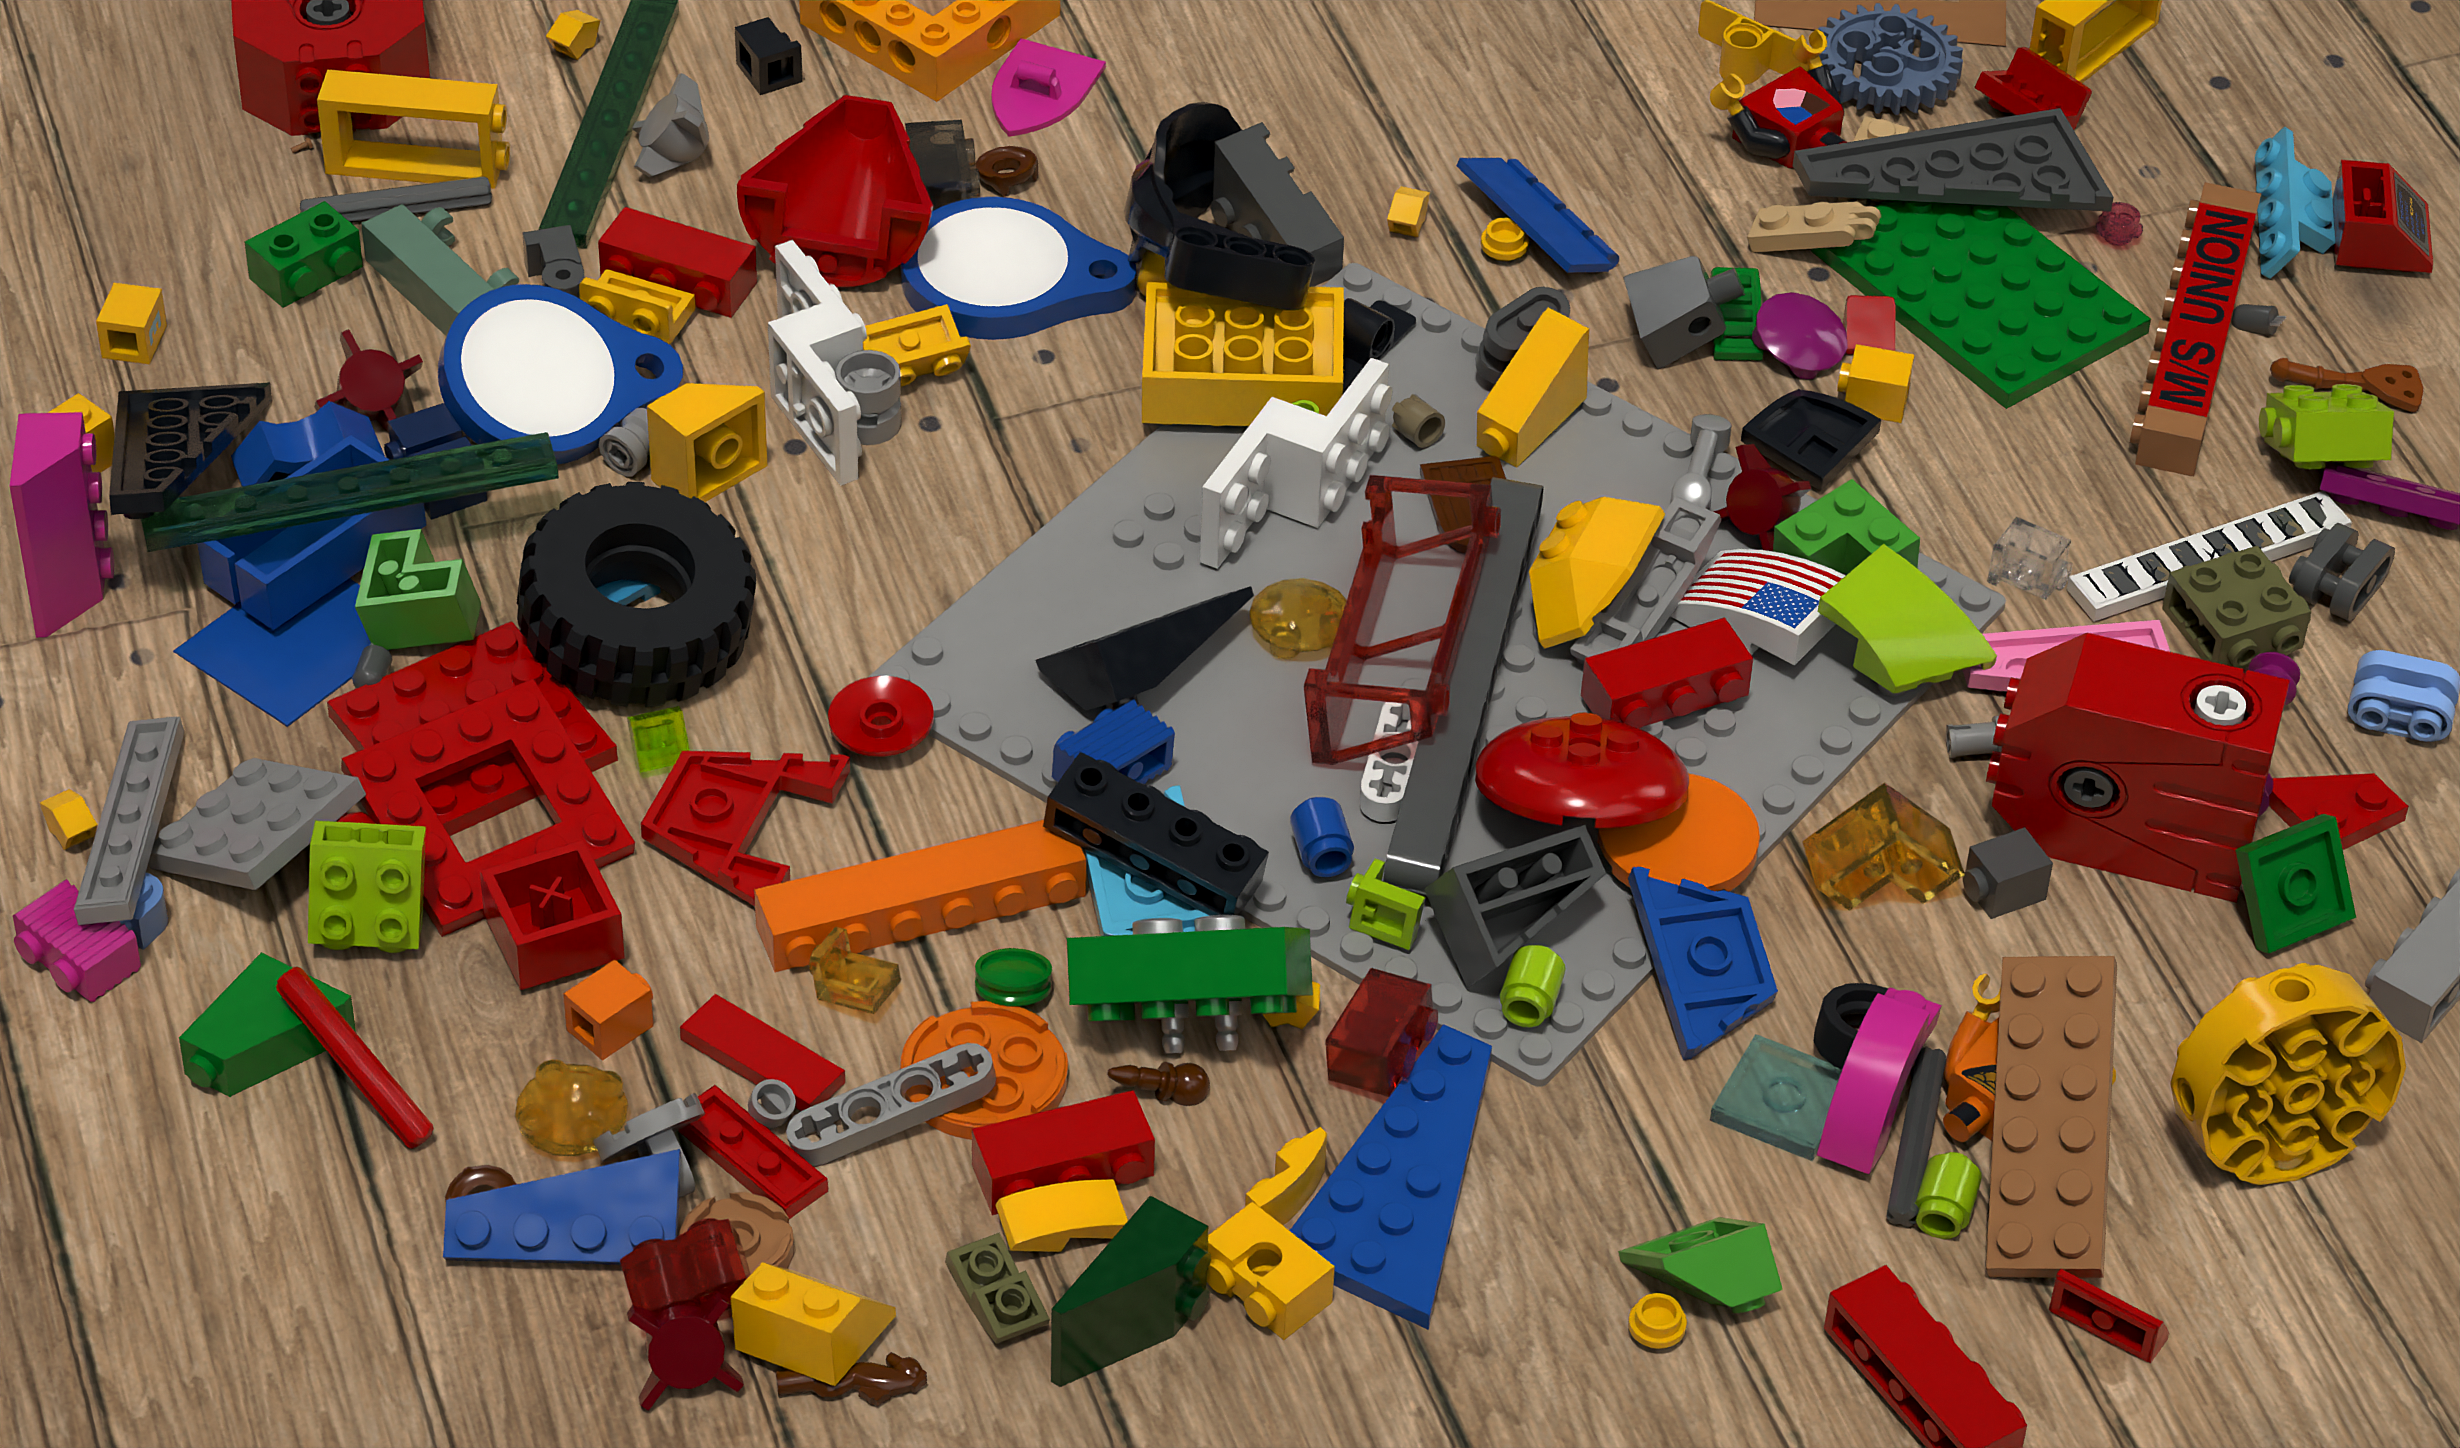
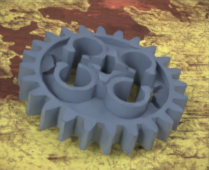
M1876 3L1874 11L1869 12L1862 5H1857L1855 15L1843 9L1840 12V19L1829 17L1827 18L1826 27L1818 28L1827 39V47L1819 56L1822 65L1828 64L1836 89L1841 91L1840 100L1842 103L1854 98L1857 100L1856 109L1859 110L1867 104H1872L1877 114L1882 111L1884 106L1890 107L1895 115H1899L1901 106H1906L1913 113H1918L1919 103L1933 108L1936 98L1947 100L1949 90H1956L1963 64V59H1961L1963 48L1957 46L1958 37L1956 35H1947L1948 26L1946 24L1933 26L1934 16L1932 15L1923 19L1917 18V9L1915 8L1904 14L1900 12L1898 4H1895L1891 11H1884L1881 4ZM1915 39L1921 42L1919 57L1912 55ZM1855 60L1862 62L1859 79L1853 75Z

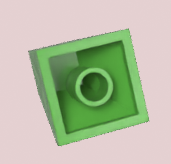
M1718 1217L1618 1251L1622 1263L1709 1304L1731 1307L1732 1313H1742L1760 1308L1766 1304L1764 1296L1783 1290L1764 1223Z

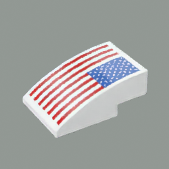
M1755 549L1723 550L1695 575L1670 617L1689 627L1725 617L1751 655L1760 647L1795 666L1836 625L1817 612L1820 597L1846 575L1815 562L1784 553Z

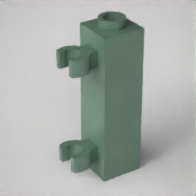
M401 204L362 222L365 260L446 337L455 318L471 301L491 290L519 283V278L509 268H502L496 271L486 282L448 246L455 241V236L444 226L452 223L453 217L443 207L432 209L420 221L410 210Z

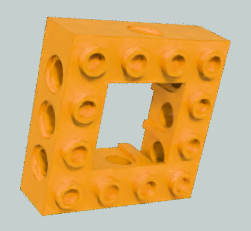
M799 0L800 24L936 102L1013 49L1021 38L1027 39L1060 16V0H956L934 16L905 0Z

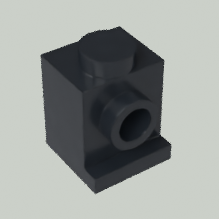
M769 17L735 27L736 64L760 95L802 82L801 44L797 40L791 42L789 36L785 32L781 33Z

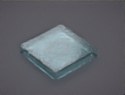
M1755 1034L1712 1106L1710 1121L1813 1161L1818 1152L1826 1117L1842 1070L1829 1062Z

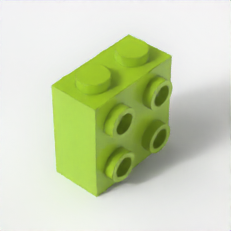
M2287 385L2284 386L2283 393H2267L2266 407L2261 408L2259 414V431L2261 436L2264 437L2265 443L2280 452L2281 457L2289 458L2295 462V467L2322 469L2325 468V461H2343V465L2350 468H2372L2374 461L2391 460L2394 411L2380 403L2377 396L2362 392V387L2358 385H2333L2332 392H2314V388L2311 386Z
M315 821L310 842L308 944H322L324 947L333 950H343L352 946L377 947L379 950L389 953H398L407 949H419L423 925L426 827Z

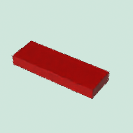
M714 994L680 1026V1038L682 1041L757 1085L761 1081L768 1079L779 1080L787 1084L795 1095V1108L800 1111L828 1100L845 1084L844 1069L717 994Z
M716 1085L698 1096L705 1115L678 1130L752 1194L764 1196L782 1207L789 1219L828 1192L827 1177L767 1127L750 1116L749 1112Z

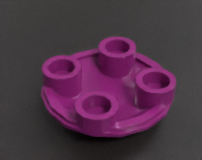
M1794 292L1776 294L1763 302L1756 315V327L1752 332L1754 344L1762 350L1769 351L1778 361L1789 366L1792 372L1801 379H1813L1819 371L1829 370L1842 360L1848 348L1847 334L1841 319L1826 304L1811 296Z

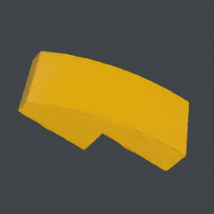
M1319 1127L1302 1138H1294L1288 1141L1280 1151L1276 1152L1275 1176L1264 1178L1257 1182L1246 1193L1245 1206L1254 1202L1284 1226L1309 1200L1323 1176L1326 1162L1327 1133Z
M1114 1179L1072 1181L1036 1187L999 1198L995 1205L1011 1251L1062 1252L1070 1238L1113 1239L1128 1221Z

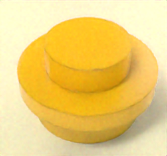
M1511 218L1492 220L1481 235L1482 250L1488 256L1499 261H1511L1520 258L1528 250V235Z
M1652 1293L1641 1298L1631 1309L1628 1321L1629 1331L1634 1339L1642 1345L1656 1349L1668 1348L1680 1342L1685 1335L1687 1325L1686 1315L1678 1301L1663 1293Z

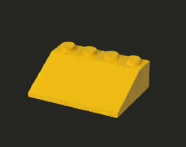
M1147 282L1142 369V423L1250 426L1271 397L1291 404L1298 400L1312 401L1319 407V414L1327 416L1343 395L1344 288L1309 287L1303 308L1299 310H1283L1184 290L1170 283Z

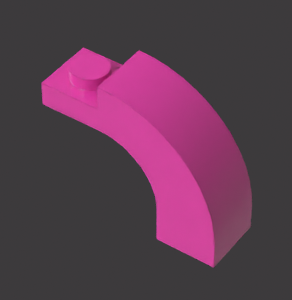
M1889 987L1885 995L1880 993L1876 995L1860 1025L1843 1066L1826 1117L1817 1156L1870 1175L1886 1149L1894 1115L1905 1082L1918 1053L1937 1025L1942 1005L1926 1000L1917 992L1910 990L1899 991Z

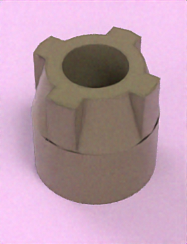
M1412 394L1410 398L1404 399L1400 403L1396 402L1392 408V411H1394L1392 426L1418 447L1425 448L1431 446L1440 438L1444 431V416L1416 394Z

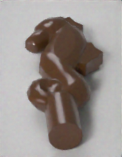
M890 1352L886 1356L887 1366L872 1362L855 1363L836 1386L792 1370L776 1372V1385L778 1395L814 1391L825 1398L838 1397L849 1390L856 1389L859 1392V1397L865 1399L870 1405L874 1404L878 1407L882 1402L890 1400V1396L904 1394L909 1391L916 1393L922 1386L927 1384V1372L922 1369L916 1359L912 1357L902 1358Z

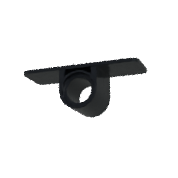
M1352 298L1344 300L1343 394L1370 358L1380 360L1416 324L1415 316L1382 300L1374 302L1370 307Z

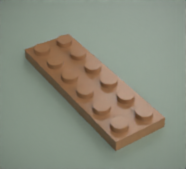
M2115 956L2002 957L1986 1270L1989 1277L2056 1278L2058 1271L2063 1269L2078 1278H2104L2117 962Z

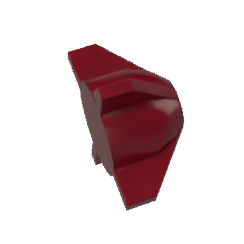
M349 329L341 332L340 342L346 356V361L340 369L337 390L317 400L314 408L318 411L330 401L369 417L370 421L377 420L389 433L388 421L397 418L394 411L401 401L405 379L421 369L423 360L418 354L398 363L394 357L380 350L367 349L361 351Z
M1754 444L1740 445L1735 448L1742 472L1735 476L1729 485L1726 496L1727 507L1714 512L1720 514L1721 522L1731 519L1732 523L1740 531L1750 535H1759L1763 550L1773 552L1775 526L1799 512L1801 497L1811 490L1810 482H1794L1783 471L1772 468Z
M718 1291L698 1307L694 1305H676L663 1310L660 1314L635 1305L631 1306L627 1312L628 1321L646 1332L645 1348L652 1369L639 1395L640 1406L649 1411L668 1385L677 1389H693L706 1384L713 1377L736 1392L740 1391L744 1385L742 1376L724 1360L725 1345L717 1320L729 1305L727 1296Z

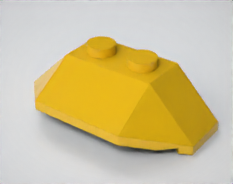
M1600 497L1586 503L1581 501L1572 502L1557 514V522L1549 536L1540 544V552L1529 570L1538 638L1544 649L1587 634L1594 625L1593 617L1612 602L1634 573L1665 516V512L1660 506Z

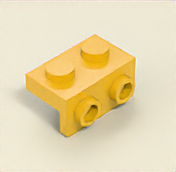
M608 269L604 271L598 280L585 277L579 284L581 300L612 320L643 334L657 337L668 344L673 342L695 311V294Z
M948 304L865 326L867 339L863 342V350L880 351L893 357L899 364L901 387L910 384L918 376L933 372L936 376H944L957 371L965 364L971 348L967 336L960 338Z

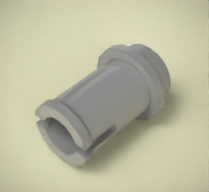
M1994 716L1992 722L1946 725V746L1949 758L1993 753V751L2001 752V746L1993 745L1999 716Z

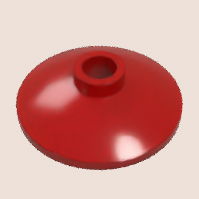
M873 676L857 680L838 692L830 704L828 722L832 735L845 748L861 755L885 757L904 753L920 744L931 731L934 722V710L929 696L916 684L893 676Z

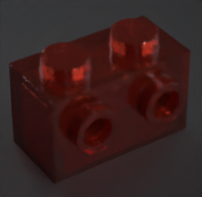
M1370 968L1325 1040L1328 1080L1389 1097L1401 1077L1407 1078L1414 1067L1416 1052L1423 1041H1430L1436 1031L1438 1010L1433 1008L1432 984Z

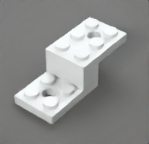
M790 240L775 246L778 319L768 322L771 398L841 486L858 479V457L862 455V447L857 436V420L861 418V410L855 395L851 391L846 392L837 381L835 370L839 361L846 355L863 350V342L867 339V332L859 314H852L843 303L837 287L834 284L829 285L822 277L815 260L811 256H805L796 243Z
M1370 358L1327 416L1274 397L1270 398L1202 487L1200 563L1218 569L1230 552L1236 553L1239 550L1247 529L1254 521L1259 522L1266 510L1318 528L1330 511L1336 512L1340 508L1347 488L1353 481H1360L1366 470L1368 460L1374 452L1379 453L1383 450L1389 437L1390 426L1385 423V416L1392 398L1393 389L1391 386H1388V363Z

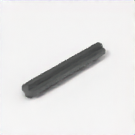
M483 176L303 199L300 201V213L326 201L349 222L369 220L401 204L413 214L428 213L438 207L452 210L488 205L491 203L492 194L490 182L487 177Z
M1924 1046L1915 1060L1886 1214L1888 1221L1893 1225L1902 1224L1905 1227H1911L1916 1223V1215L1919 1208L1915 1201L1928 1161L1947 1057L1940 1048L1932 1050L1928 1046Z

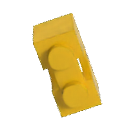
M1254 1202L1249 1203L1208 1235V1252L1211 1254V1262L1207 1270V1283L1220 1294H1226L1230 1298L1235 1294L1244 1301V1307L1249 1317L1257 1325L1268 1327L1281 1339H1287L1332 1303L1335 1266Z

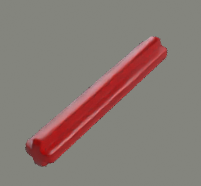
M293 967L277 980L276 989L388 1125L408 1148L414 1149L426 1142L432 1135L433 1124L306 972L300 967Z

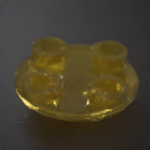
M1305 578L1281 580L1266 586L1254 597L1249 611L1252 628L1264 641L1270 643V652L1282 659H1292L1300 652L1319 651L1326 647L1338 648L1343 646L1348 641L1349 627L1353 617L1349 602L1339 590L1323 582Z
M556 1059L544 1061L537 1067L536 1077L527 1083L517 1099L515 1118L521 1134L535 1148L555 1156H580L597 1151L593 1143L594 1139L609 1130L614 1135L620 1132L626 1123L628 1101L624 1093L621 1077L613 1071H602L590 1065L565 1064L563 1061Z

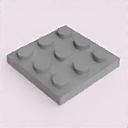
M252 758L239 764L233 770V775L218 788L202 795L197 800L196 806L179 821L167 825L160 831L159 837L154 841L148 864L151 869L257 890L310 844L315 821H337L359 802L366 793L358 777Z

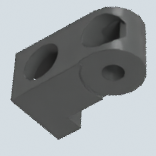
M571 225L522 232L524 262L528 277L542 275V286L562 290L580 299L579 284L584 278V269Z

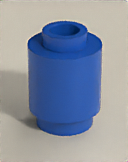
M1327 797L1309 798L1298 805L1290 816V824L1303 864L1319 877H1333L1341 874L1350 866L1354 852V844L1341 805L1336 800Z

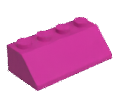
M82 412L18 414L10 491L36 638L48 637L102 601L105 579L114 577L113 548H104L103 541L108 540V515L106 510H98L97 503L102 502V477L100 472H92L91 465L96 464V439L94 433L86 434Z

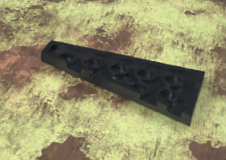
M270 382L119 391L109 491L111 515L123 514L128 519H145L153 516L155 512H164L272 401Z

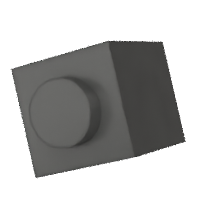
M2024 827L1970 846L1966 870L1962 878L1964 889L1969 898L1975 902L1977 901L1990 919L2046 900L2053 862Z

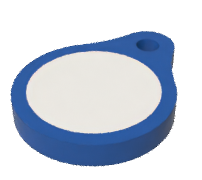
M978 197L953 202L932 211L929 226L920 247L906 264H901V285L906 300L915 312L948 304L960 336L996 340L1022 337L1066 321L1123 310L1133 302L1136 296L1137 271L1136 264L1129 262V255L1089 237L1061 216L1043 206L1007 197Z
M530 284L500 287L482 294L471 301L452 323L438 361V383L444 404L462 431L475 443L499 457L533 466L565 464L590 454L599 448L600 438L613 427H621L622 420L634 409H647V405L677 389L683 378L682 361L679 354L670 344L612 320L583 300L569 293L547 286ZM635 365L652 371L656 379L644 378L637 372Z

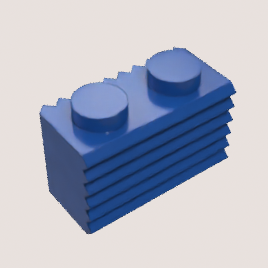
M1135 699L1130 700L1115 710L1105 709L1090 725L1076 733L1068 731L1057 740L1053 749L1051 777L1059 782L1079 752H1082L1095 760L1106 761L1113 765L1118 772L1139 783L1146 784L1149 778L1153 780L1156 774L1161 775L1164 769L1168 771L1171 767L1175 732L1172 726L1167 727L1165 721L1160 722L1157 715L1152 716L1150 710L1145 711L1142 705L1138 706Z

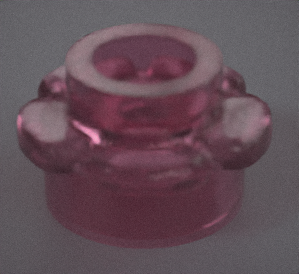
M2112 203L2111 212L2103 211L2099 215L2096 230L2108 243L2117 246L2126 245L2132 241V238L2137 239L2143 233V225L2140 223V212L2137 208L2127 203Z

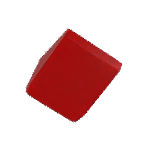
M1859 295L1847 297L1843 318V326L1847 334L1848 348L1846 354L1854 355L1856 344L1895 351L1896 307L1893 297Z

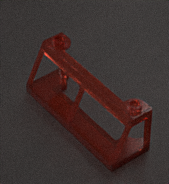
M1370 475L1365 489V500H1370L1372 520L1368 522L1363 521L1361 527L1363 550L1325 670L1309 668L1303 686L1312 763L1334 765L1433 737L1438 717L1446 716L1450 703V686L1448 682L1490 537L1497 538L1500 532L1501 509L1500 507L1493 506L1491 485ZM1392 491L1469 498L1472 525L1397 546ZM1470 537L1445 624L1369 647L1394 562L1402 557ZM1440 639L1426 690L1358 684L1361 670L1366 660ZM1353 699L1409 705L1410 731L1337 751Z

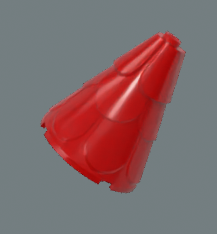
M844 95L806 121L801 130L776 146L772 153L741 175V179L737 183V202L742 222L752 240L756 239L770 254L769 260L775 265V246L793 240L805 256H811L815 260L820 274L829 285L853 287L885 278L887 272L902 263L906 264L918 250L929 226L933 204L920 177V168L909 148L910 138L892 102Z

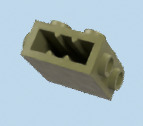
M2258 545L2169 572L2162 610L2201 659L2237 668H2245L2249 666L2250 661L2258 654L2277 652L2287 655L2303 648L2308 624L2311 620V610L2306 600L2302 596H2298L2284 579L2279 567L2275 563H2271Z

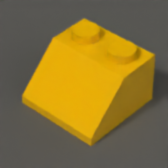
M686 383L647 405L651 480L660 488L661 485L678 489L681 495L691 499L695 496L707 502L768 466L765 391L758 386Z
M764 1262L754 1270L731 1296L735 1350L836 1386L896 1317V1308L808 1275Z

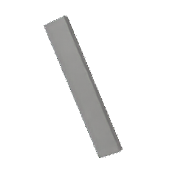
M180 717L128 722L74 907L78 925L133 919L184 736Z

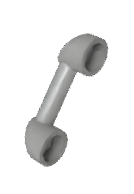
M1702 414L1692 419L1690 441L1694 451L1687 474L1681 476L1672 488L1670 504L1675 496L1710 510L1712 489L1706 478L1713 454L1726 450L1730 444L1732 425L1724 417Z

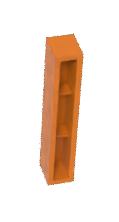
M1044 820L754 889L756 928L774 972L804 967L823 960L848 954H857L864 950L901 941H910L917 937L950 929H958L970 924L1003 916H1012L1019 912L1085 897L1086 857L1080 846L1043 827Z

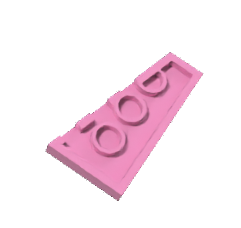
M2160 620L1985 633L1982 635L1997 654L1995 665L1986 670H1983L1980 665L1962 670L1968 688L2007 692L2011 677L2021 679L2027 658L2085 633L2169 652L2170 649Z

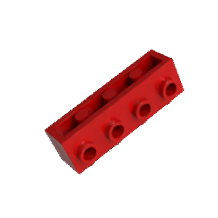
M1887 1265L1830 1292L1824 1324L1825 1331L1927 1448H2023L2027 1424L2019 1408L2014 1403L2003 1398L1990 1383L1983 1367L1979 1363L1971 1361L1954 1342L1949 1329L1942 1322L1935 1321L1920 1304L1913 1288L1908 1283L1901 1282Z

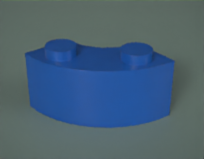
M328 401L316 413L296 422L275 424L259 421L233 452L231 459L245 495L257 498L349 435L354 436L383 456L385 455L369 417Z

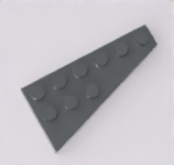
M2061 108L1794 151L1793 167L1809 196L2111 212L2114 198Z

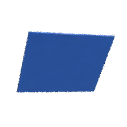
M349 578L275 630H272L242 610L240 601L173 650V652L288 727L351 680L363 649L370 646L369 637L355 609L360 585Z

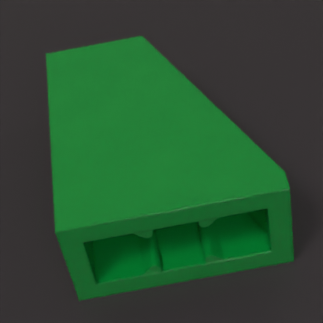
M261 952L179 1037L184 1074L201 1087H211L231 1097L327 1051L276 989L277 980L293 967ZM309 976L356 1032L352 997Z

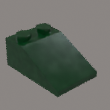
M1150 1195L1051 1309V1382L1062 1387L1173 1338L1189 1319L1192 1321L1196 1320L1204 1311L1210 1296L1209 1290L1206 1289L1207 1270L1211 1262V1254L1208 1252L1209 1226Z

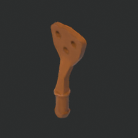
M2280 358L2272 362L2270 367L2272 376L2281 382L2286 380L2309 385L2315 390L2319 388H2332L2333 385L2337 384L2358 385L2362 387V390L2370 391L2386 403L2409 412L2418 411L2422 402L2424 387L2417 369L2410 365L2383 364L2365 369L2363 372L2341 373L2324 369L2322 366L2313 367L2288 361V358Z

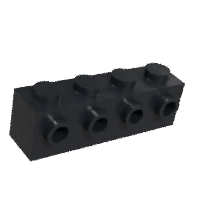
M1079 752L1047 799L1043 827L1209 916H1239L1263 881L1269 851L1261 848L1250 837L1237 835L1212 822L1206 814L1198 810H1190L1165 797L1157 788L1151 785H1143L1118 772L1113 765L1106 761L1095 760Z

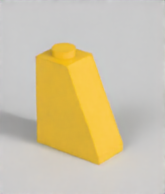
M1549 307L1542 313L1477 411V447L1483 449L1490 456H1496L1517 468L1587 398L1589 328Z

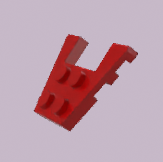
M682 751L641 822V837L755 906L754 889L791 881L790 866L745 854L779 791L784 790L833 804L850 773V756L830 754V762L803 761V754L783 753L780 760H751V752Z

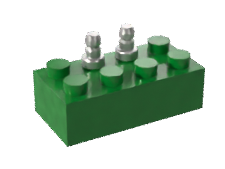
M1211 915L1196 918L1194 920L1195 931L1183 932L1182 920L1151 918L1133 922V935L1067 938L1069 1005H1087L1088 1021L1135 1020V1004H1141L1142 1019H1161L1162 1031L1165 1033L1162 1038L1165 1053H1182L1185 1044L1184 1036L1182 1035L1184 1018L1189 1016L1188 1001H1195L1196 1016H1215V1025L1218 1030L1216 1043L1219 1051L1236 1050L1238 1034L1235 1030L1238 1027L1237 1015H1242L1243 1013L1242 999L1250 998L1251 1014L1296 1013V996L1313 995L1310 929L1294 927L1245 929V919L1242 916Z

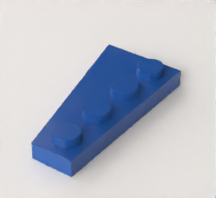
M680 1149L448 1199L446 1200L443 1258L455 1261L676 1266L681 1151Z

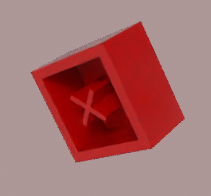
M584 840L480 871L484 916L520 990L605 965L614 959L617 961L625 958L622 914Z

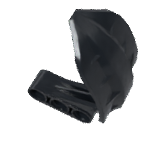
M1190 103L1173 111L1160 121L1151 149L1145 159L1136 166L1131 178L1124 210L1125 221L1128 223L1133 237L1128 257L1129 262L1139 264L1146 251L1150 250L1165 257V279L1177 288L1283 310H1299L1303 308L1315 264V258L1310 252L1291 245L1252 238L1197 218L1207 210L1213 201L1215 142L1242 131L1241 127L1227 108L1214 103Z

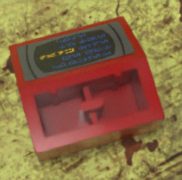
M2341 160L2333 194L2335 264L2355 268L2366 267L2399 270L2402 272L2432 273L2433 255L2428 203L2388 163Z

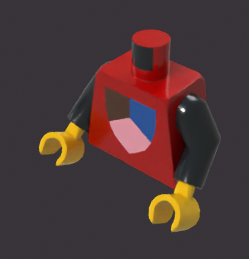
M1815 29L1809 35V44L1812 48L1807 45L1804 35H1801L1794 42L1792 48L1793 56L1799 62L1808 64L1809 71L1799 66L1741 98L1745 93L1743 81L1737 75L1729 74L1710 93L1711 104L1717 109L1728 110L1730 113L1727 119L1733 127V139L1743 144L1747 152L1768 157L1789 169H1794V151L1847 143V141L1840 137L1842 122L1845 116L1844 109L1828 64L1822 65L1819 56L1827 47V39L1824 33L1818 29Z

